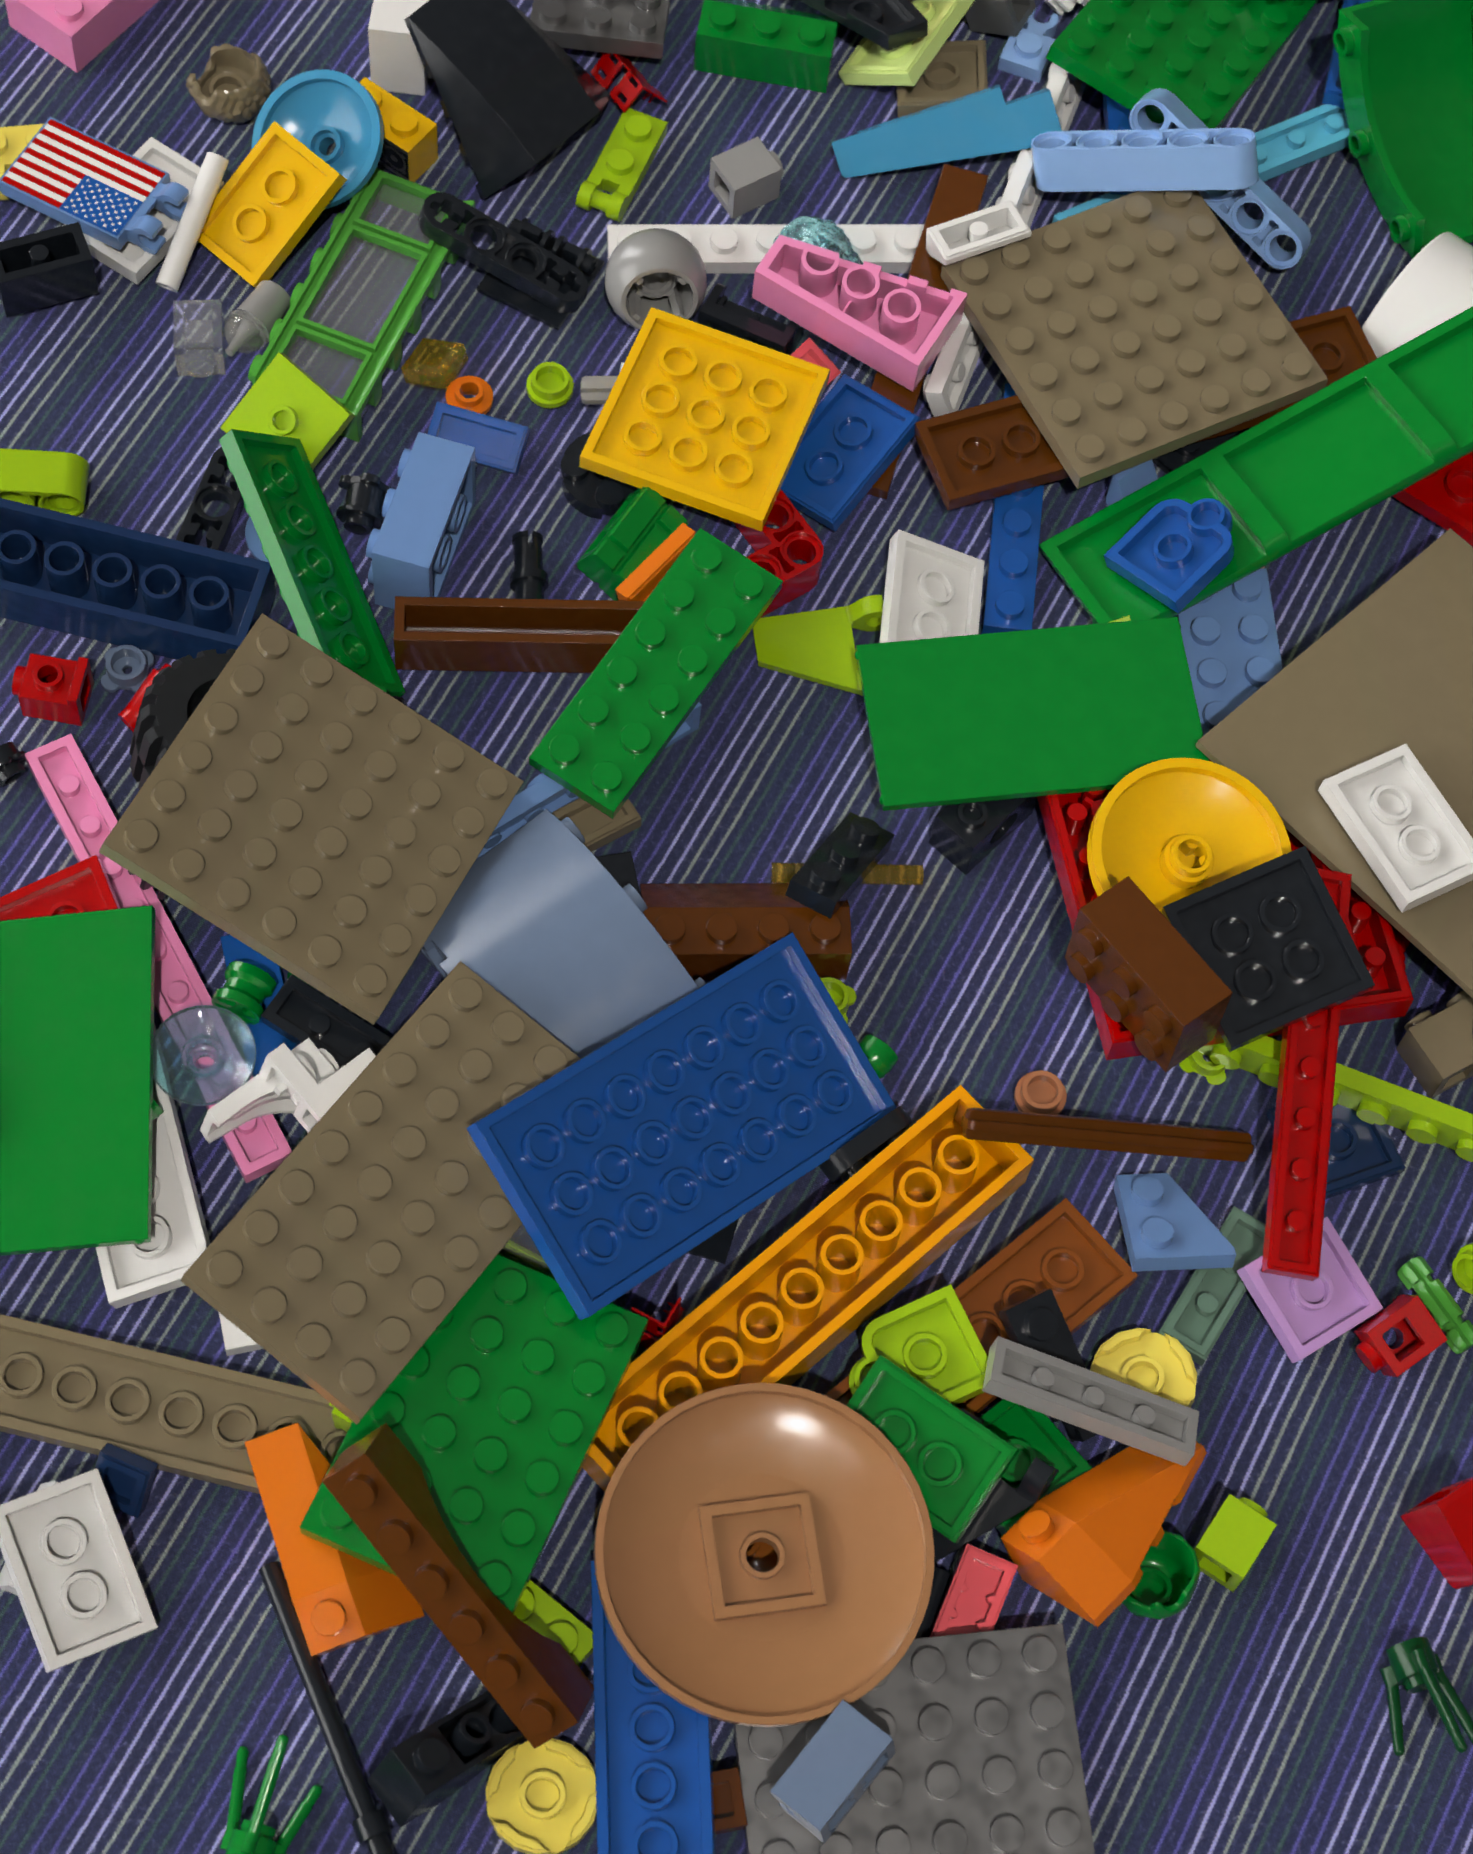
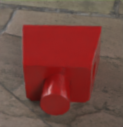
M1473 1477L1441 1488L1400 1516L1449 1585L1455 1590L1473 1585Z

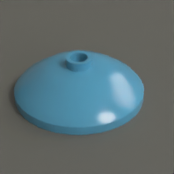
M327 69L311 70L288 79L269 96L256 119L252 136V149L275 121L347 179L325 209L337 206L358 193L373 175L381 157L384 143V125L380 109L371 93L362 84L338 71ZM332 143H336L335 150L332 154L327 155L328 147Z

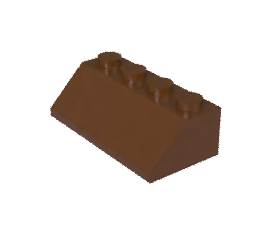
M789 883L640 884V895L648 907L642 913L660 934L693 980L699 977L703 980H713L792 932L819 977H832L838 980L847 979L852 957L850 906L848 899L830 919L787 897L785 894Z

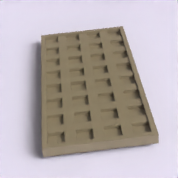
M460 961L183 1274L181 1282L355 1424H358L523 1225L466 1128L579 1061L581 1058Z

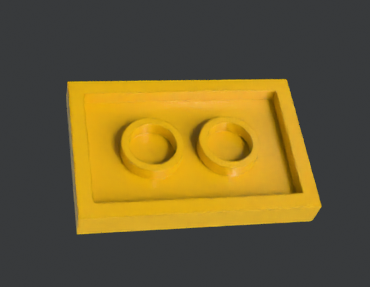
M274 121L215 197L198 241L256 288L261 281L271 279L347 179Z

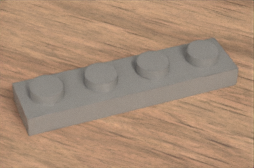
M1000 1336L990 1346L983 1392L1182 1466H1186L1193 1458L1199 1411Z

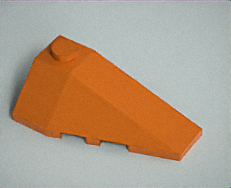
M298 1422L245 1442L290 1595L311 1656H322L425 1616L421 1605L396 1575L301 1534L300 1525L331 1464Z
M1196 1442L1193 1458L1186 1466H1182L1129 1446L1038 1500L1001 1537L1013 1563L1018 1565L1017 1571L1022 1580L1094 1626L1099 1627L1137 1587L1143 1575L1140 1565L1151 1546L1158 1547L1165 1533L1162 1524L1171 1507L1181 1503L1207 1454L1205 1447Z

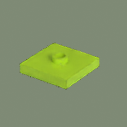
M279 352L220 428L225 433L235 429L300 439L310 465L314 469L355 415L289 357Z

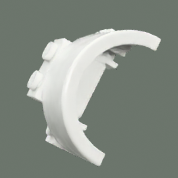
M1444 232L1431 240L1408 263L1385 292L1362 327L1377 358L1473 306V246L1454 233Z

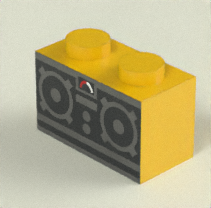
M364 77L359 83L375 99L384 125V143L377 167L387 173L416 182L438 160L437 123Z

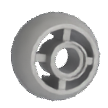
M651 228L633 233L618 244L607 262L604 284L606 295L614 312L628 325L640 330L651 307L690 320L697 313L705 297L707 274L706 267L698 250L689 240L671 230Z

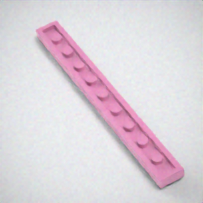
M72 734L25 753L27 765L78 862L94 855L98 856L104 866L120 909L141 907L143 905H152L155 908L154 1008L207 1110H209L253 1078L221 1015L211 1003L212 998L153 887L142 890L140 888L141 878L136 875H130L128 870L99 853L103 842L118 821ZM273 1114L250 1120L222 1136L245 1183L277 1169L292 1152Z

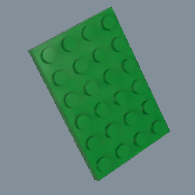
M1090 0L1051 44L1046 59L1129 110H1132L1134 105L1146 93L1153 89L1162 88L1169 90L1178 97L1208 128H1220L1310 15L1318 0ZM1146 105L1148 118L1154 123H1164V115L1160 108L1154 105Z
M497 1255L358 1424L352 1422L328 1472L345 1449L387 1423L421 1466L436 1508L459 1551L480 1580L514 1614L648 1327V1319L610 1303L590 1317L579 1320L556 1279ZM322 1482L300 1525L301 1534L396 1575Z

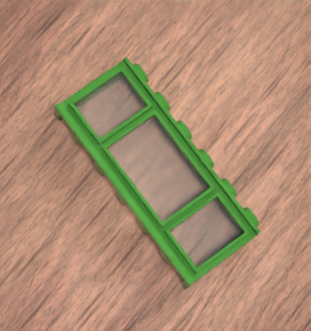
M376 167L365 186L350 198V204L344 214L339 212L335 216L330 229V238L324 248L319 247L315 251L310 264V273L304 284L299 282L295 286L290 298V308L284 319L278 318L273 324L269 336V345L264 354H257L253 359L248 373V380L252 382V386L279 352L285 354L355 415L341 433V436L356 442L360 441L363 436L362 411L366 404L376 407L380 402L384 371L386 368L395 371L398 369L402 359V339L405 333L417 334L422 322L421 304L425 297L434 300L437 298L441 288V268L443 264L448 262L454 265L459 257L456 253L428 238L419 227L418 217L425 199L438 191L379 170ZM463 200V202L475 208L474 200ZM440 211L434 219L442 223L445 218H448V215ZM462 222L456 233L459 235L463 233L466 224Z

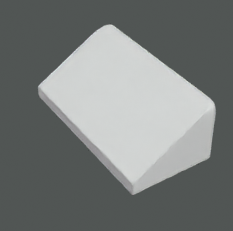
M1009 200L926 228V250L931 257L946 266L1031 237L1032 231L1014 202Z

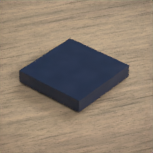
M1340 1104L1334 1106L1332 1111L1325 1200L1397 1175L1406 1168L1385 1125L1375 1123L1372 1125L1364 1122L1356 1115L1357 1111ZM1276 1107L1268 1109L1266 1113L1273 1129Z

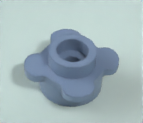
M121 645L109 649L104 656L107 671L101 677V685L104 690L110 693L116 692L119 689L132 690L133 693H136L148 676L149 668L154 664L153 654L150 651L140 650L132 645ZM126 668H131L132 672L129 674L123 673V670Z

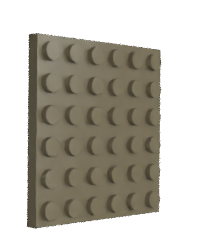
M1198 190L1136 191L1032 231L1031 237L946 266L942 264L940 277L949 291L952 288L968 293L964 314L1077 489L1304 399L1325 388L1328 381L1323 370Z
M262 613L103 842L99 853L374 1025L524 781Z

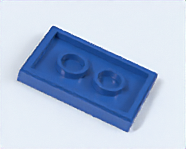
M844 374L817 406L782 484V491L796 509L836 532L912 439L915 422L920 421V417Z

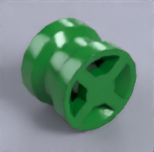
M241 961L230 962L224 974L226 983L224 987L216 989L211 1003L225 1016L241 1023L255 1025L259 1023L264 1012L262 1007L264 999L273 995L277 983L267 972L254 965Z

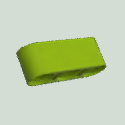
M0 448V498L73 516L80 515L84 511L90 465L86 459L74 453Z

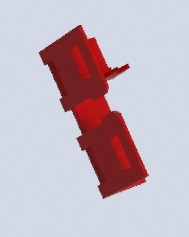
M604 53L590 71L600 85L608 89L622 66L628 70L619 84L615 85L610 92L611 98L624 113L643 89L647 91L643 100L650 96L648 103L655 97L667 103L661 92L652 87L632 62L622 54H613L618 59V63L615 64L609 57L613 53ZM600 68L607 75L605 79H603L602 76L598 73ZM631 77L639 84L637 87L629 80ZM621 92L627 98L625 103L618 96Z
M681 1297L678 1298L675 1304L667 1302L672 1310H662L668 1315L664 1323L634 1307L631 1308V1312L647 1318L648 1327L646 1330L661 1338L683 1319L685 1309L681 1307ZM658 1326L663 1329V1333L658 1331ZM645 1332L639 1345L648 1349L659 1339Z

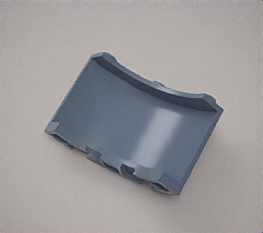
M545 809L474 862L420 952L444 979L461 961L582 1059L706 983L700 977L695 981L691 978L660 934L642 913L648 907L636 889L629 883L623 888L619 885L600 861L583 844L585 838L569 817L560 821Z

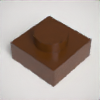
M739 1768L714 1771L715 1835L744 1830L748 1823Z

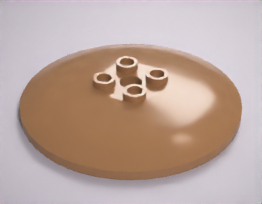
M749 1383L718 1388L697 1395L659 1417L643 1431L617 1465L600 1506L595 1530V1576L600 1600L618 1642L631 1661L645 1677L680 1704L714 1719L744 1726L778 1727L814 1721L832 1714L842 1700L851 1705L870 1692L893 1670L916 1637L926 1613L934 1577L935 1550L927 1505L912 1471L898 1450L880 1430L848 1406L826 1395L785 1384ZM753 1543H767L775 1550L777 1564L774 1569L768 1572H759L749 1565L746 1552L747 1548Z

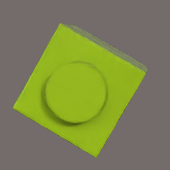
M1229 1494L1194 1548L1197 1553L1200 1571L1234 1592L1245 1578L1277 1524L1267 1518V1512L1256 1502L1244 1497L1237 1499Z

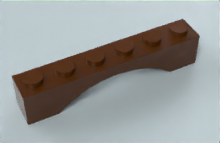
M387 1423L345 1449L322 1482L533 1748L539 1747L579 1723L594 1691V1685L560 1643L541 1635L522 1622L480 1580L459 1551L444 1525L429 1492L421 1466Z

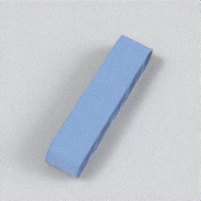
M1162 88L1153 89L1146 93L1134 105L1129 117L1132 130L1208 128L1178 97L1169 90ZM1146 105H1154L1160 108L1164 115V123L1152 122L1146 114ZM1260 178L1251 187L1239 190H1198L1207 205L1270 266L1281 270L1289 269L1298 263L1310 246L1311 233L1307 224ZM1252 202L1259 205L1263 211V219L1256 220L1249 217L1245 212L1244 203ZM1283 234L1293 238L1297 247L1296 251L1289 252L1280 248L1277 243V235Z
M1247 128L1051 131L1042 133L1031 140L1036 187L1045 192L1239 190L1251 187L1259 180L1256 135L1254 131Z

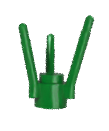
M281 1734L277 1738L251 1820L243 1819L241 1827L240 1820L249 1751L246 1746L238 1748L227 1828L220 1845V1849L226 1851L225 1854H286L287 1848L321 1795L322 1787L318 1784L313 1785L276 1842L273 1841L276 1829L263 1823L289 1741L285 1734Z

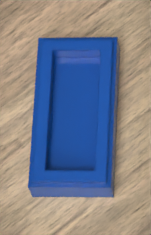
M437 401L427 434L475 447V464L518 475L530 428Z

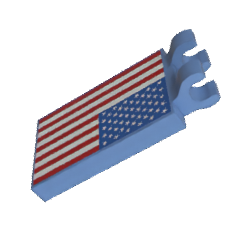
M49 117L0 178L1 194L63 224L68 225L79 222L84 234L117 250H121L125 243L129 241L154 255L164 245L166 239L158 235V232L163 227V223L148 214L155 208L171 219L180 222L187 204L183 200L189 194L188 189L183 185L170 182L168 172L52 117Z

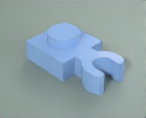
M1035 8L1017 37L1009 36L1001 53L997 69L1040 83L1049 62L1046 56L1051 44L1056 40L1052 37L1056 33L1059 16L1053 13L1048 22L1039 23L1034 19Z

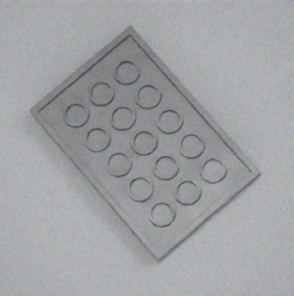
M1063 1624L914 1639L905 1655L893 1670L870 1692L851 1704L853 1708L893 1738L896 1753L825 1843H822L814 1834L778 1805L780 1802L771 1795L770 1790L830 1715L791 1726L756 1727L733 1724L737 1765L748 1826L744 1829L747 1854H1095Z

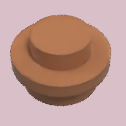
M1040 1070L1027 1073L1019 1080L1014 1091V1101L1020 1112L1059 1115L1066 1104L1067 1093L1064 1084L1056 1075L1048 1071Z

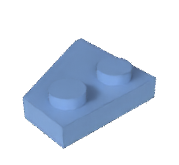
M1168 1173L1116 1175L1113 1189L1132 1272L1233 1268L1236 1257L1235 1248Z

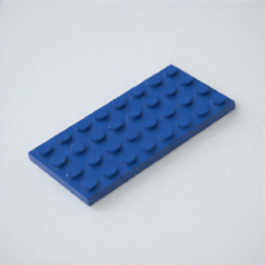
M792 932L466 1129L579 1320H583L828 1160L839 1148L897 1107Z

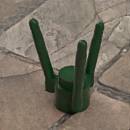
M1428 1637L1412 1638L1395 1644L1386 1650L1390 1666L1381 1669L1380 1672L1387 1688L1390 1728L1395 1755L1402 1756L1405 1752L1399 1686L1404 1685L1407 1694L1419 1693L1425 1690L1429 1691L1457 1751L1460 1753L1466 1752L1468 1747L1455 1716L1472 1744L1473 1720L1445 1674L1438 1654H1434Z

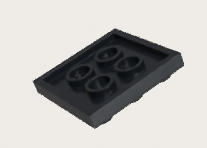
M1306 846L1163 906L1161 910L1165 918L1233 992L1218 1027V1031L1229 1052L1371 991L1375 986Z

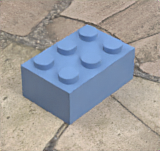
M418 432L412 450L407 448L403 450L397 472L398 477H401L396 489H388L382 507V517H385L381 529L373 528L366 547V557L372 558L368 573V583L374 585L375 604L395 609V596L440 597L476 502L475 447Z

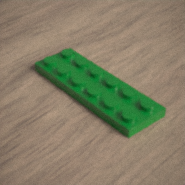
M231 429L219 439V442L226 456L227 466L233 474L244 500L245 510L251 517L261 541L262 551L268 559L279 585L280 595L291 614L297 629V635L367 681L386 687V693L390 696H402L406 692L300 439Z
M699 528L529 756V765L613 819L779 593L783 580Z

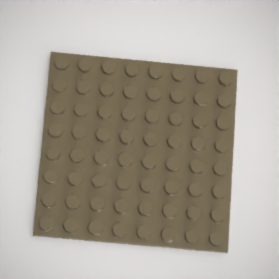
M1450 528L1201 737L1195 747L1212 762L1239 773L1258 787L1273 804L1285 828L1332 871L1352 874L1351 888L1473 998V880L1402 913L1318 791L1323 780L1403 744H1407L1473 838V547Z

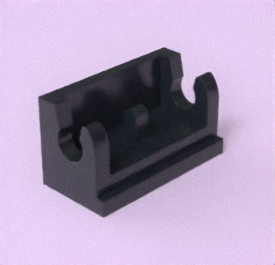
M720 283L715 285L705 304L699 310V324L787 355H791L795 351L803 336L804 328H801L800 325L791 320L786 325L727 300L728 296L724 295L727 286Z

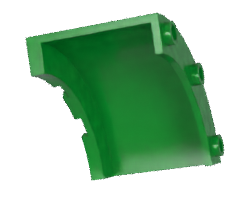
M1373 0L1339 9L1338 29L1334 32L1333 41L1339 58L1343 102L1350 130L1348 145L1351 154L1358 158L1372 197L1389 227L1391 238L1395 243H1400L1412 259L1431 240L1444 232L1454 233L1467 243L1473 242V0Z

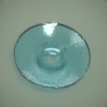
M199 1005L182 1009L167 1018L154 1034L153 1078L160 1089L176 1101L193 1106L217 1104L250 1080L257 1058L253 1034L240 1017L224 1008ZM201 1057H210L214 1060L213 1065L205 1069L197 1068L195 1063Z

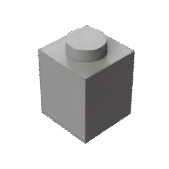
M755 137L711 158L708 187L729 216L734 219L779 198L783 166L778 155L774 151H768L759 137Z

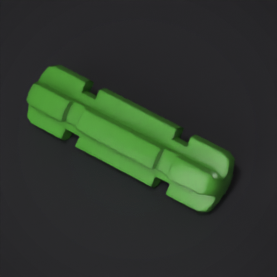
M1421 1256L1412 1258L1401 1266L1397 1272L1398 1277L1408 1290H1415L1416 1295L1421 1299L1440 1329L1445 1331L1448 1339L1446 1343L1456 1354L1467 1351L1473 1347V1324L1470 1320L1463 1321L1461 1315L1464 1312L1440 1279L1433 1280L1430 1276L1434 1271L1426 1260Z

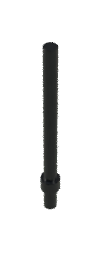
M279 1561L268 1563L258 1571L355 1816V1820L351 1825L360 1846H366L369 1854H395L388 1838L392 1833L384 1810H377L318 1658L310 1654Z

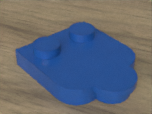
M1212 498L1200 499L1192 505L1180 499L1164 500L1155 505L1104 554L1106 565L1176 613H1179L1232 561L1234 545L1230 533L1233 526L1231 513L1220 501Z

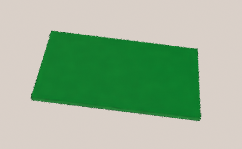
M1178 617L856 645L855 658L858 662L880 792L879 802L882 805L883 811L1111 790L1121 779L1135 769L1158 760L1196 758L1209 761L1195 747L1197 741L1203 737V731Z
M152 905L0 921V1256L151 1242L155 908Z

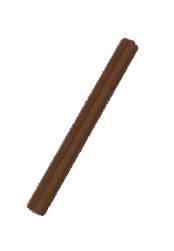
M982 1108L967 1109L961 1119L963 1136L970 1140L1236 1162L1247 1161L1249 1155L1253 1154L1254 1150L1251 1135L1247 1131Z

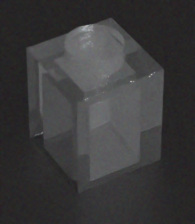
M221 299L173 301V343L178 376L203 378L210 375H226L225 323Z

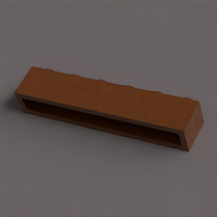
M395 596L396 670L592 673L645 601Z

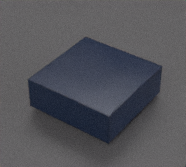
M107 1443L99 1452L95 1469L98 1468L112 1508L139 1518L146 1509L158 1463Z

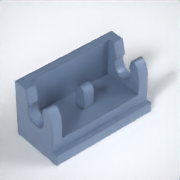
M842 1700L770 1790L771 1795L780 1802L778 1805L814 1834L822 1843H825L896 1753L893 1738L846 1701Z

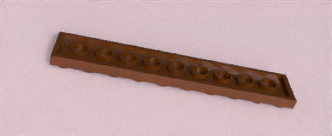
M1350 305L1289 322L1327 376L1326 386L1377 359ZM1017 395L915 422L914 436L947 511L1069 477ZM1299 401L1199 441L1254 427Z

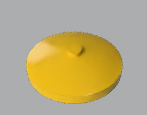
M1169 758L1135 769L1121 779L1108 793L1091 823L1087 842V863L1092 885L1097 896H1100L1129 876L1161 912L1163 906L1287 854L1292 850L1287 830L1277 810L1258 787L1248 779L1223 765L1196 758Z

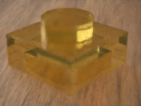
M423 338L401 367L406 383L447 389L469 358L464 344Z

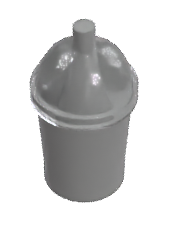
M269 280L261 281L237 309L232 310L225 318L224 337L229 344L225 352L228 356L232 357L236 352L244 354L256 352L257 350H262L267 345L273 324L278 318H282L290 304L288 293L280 285Z

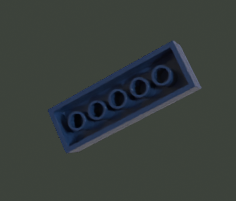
M0 498V617L113 645H132L140 650L150 651L155 655L178 660L189 654L194 659L197 657L198 652L216 649L217 654H226L228 649H237L262 613L266 616L269 615L276 595L274 575L269 562Z

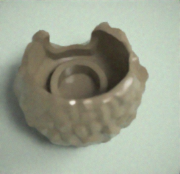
M224 43L221 46H213L211 48L210 58L202 76L196 79L195 73L189 74L186 79V87L205 116L216 118L225 123H244L256 117L269 98L271 77L267 71V66L257 54L249 53L240 47Z

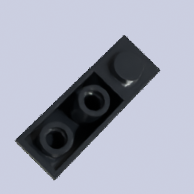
M486 1691L393 1747L367 1782L401 1828L443 1802L501 1758L506 1750L519 1744L526 1737L491 1693Z

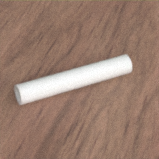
M207 152L155 282L167 290L178 292L229 164L226 158L212 152Z

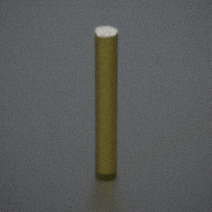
M771 863V883H790L791 878L805 863ZM877 864L860 884L923 885V865Z

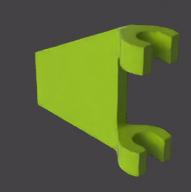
M882 595L866 596L853 604L843 607L760 618L753 627L758 666L863 696L858 664L855 658L856 651L852 628L867 632L880 631L883 610Z

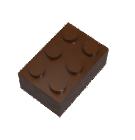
M1129 876L1079 909L1064 957L1067 960L1068 968L1079 982L1087 983L1100 997L1101 1005L1107 1015L1116 1022L1121 1021L1132 1033L1136 1046L1144 1057L1150 1061L1155 1060L1167 1072L1214 1039L1233 992Z

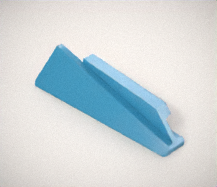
M998 84L858 131L857 134L831 143L841 175L849 178L1031 148V140L1042 133L1062 130L1049 88L1005 102L1001 87Z

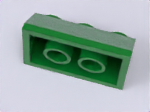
M704 0L696 33L694 70L826 93L840 23L826 15L741 0Z

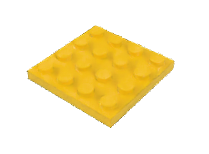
M651 307L582 450L579 467L640 489L642 487H649L662 497L762 532L829 381L830 369Z

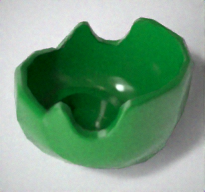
M1164 1530L1165 1533L1158 1547L1151 1546L1140 1565L1143 1575L1135 1590L1122 1602L1135 1616L1162 1620L1178 1614L1188 1606L1198 1585L1200 1567L1196 1550L1183 1536Z

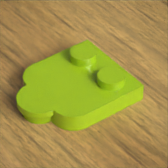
M950 1284L871 1321L862 1335V1352L864 1357L854 1364L849 1375V1388L853 1396L878 1357L882 1355L956 1406L984 1393L982 1389L988 1357Z

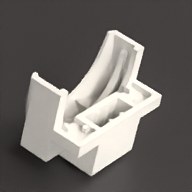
M310 1038L292 1050L283 1043L267 1054L258 1075L207 1111L200 1131L210 1144L257 1117L277 1113H291L309 1133L376 1056L368 1048L342 1068H339L334 1057L324 1048L318 1049Z

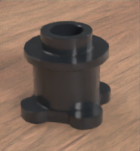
M362 473L360 476H340L338 484L341 488L346 489L347 492L343 506L337 509V518L344 523L343 526L346 530L355 534L370 535L373 528L381 529L384 518L381 516L383 502L388 489L392 487L385 485L380 481V477L370 473Z

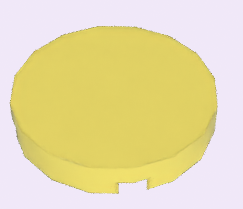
M1134 1328L1118 1332L1101 1344L1094 1356L1090 1368L1093 1372L1191 1408L1195 1401L1197 1372L1191 1354L1176 1338L1166 1333L1163 1336L1159 1333H1153L1151 1329Z
M552 1738L535 1749L529 1741L522 1744L519 1743L506 1750L492 1767L485 1789L487 1816L497 1836L515 1851L525 1854H561L579 1844L593 1827L597 1814L596 1775L588 1758L570 1743Z

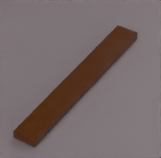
M944 164L907 279H909L910 275L929 281L928 286L950 292L940 277L942 263L931 257L926 250V228L979 211L987 186L988 175ZM877 371L871 389L914 414L927 372L912 392ZM902 451L867 494L887 499Z

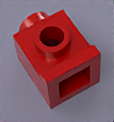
M30 653L27 667L18 665L12 681V693L18 696L23 716L82 726L94 686L89 658L79 657L78 661Z
M1400 1294L1393 1299V1303L1354 1331L1361 1341L1355 1347V1351L1363 1364L1372 1373L1381 1370L1383 1375L1392 1377L1400 1376L1448 1340L1418 1295ZM1392 1328L1396 1332L1397 1340L1392 1347H1389L1383 1339V1334Z

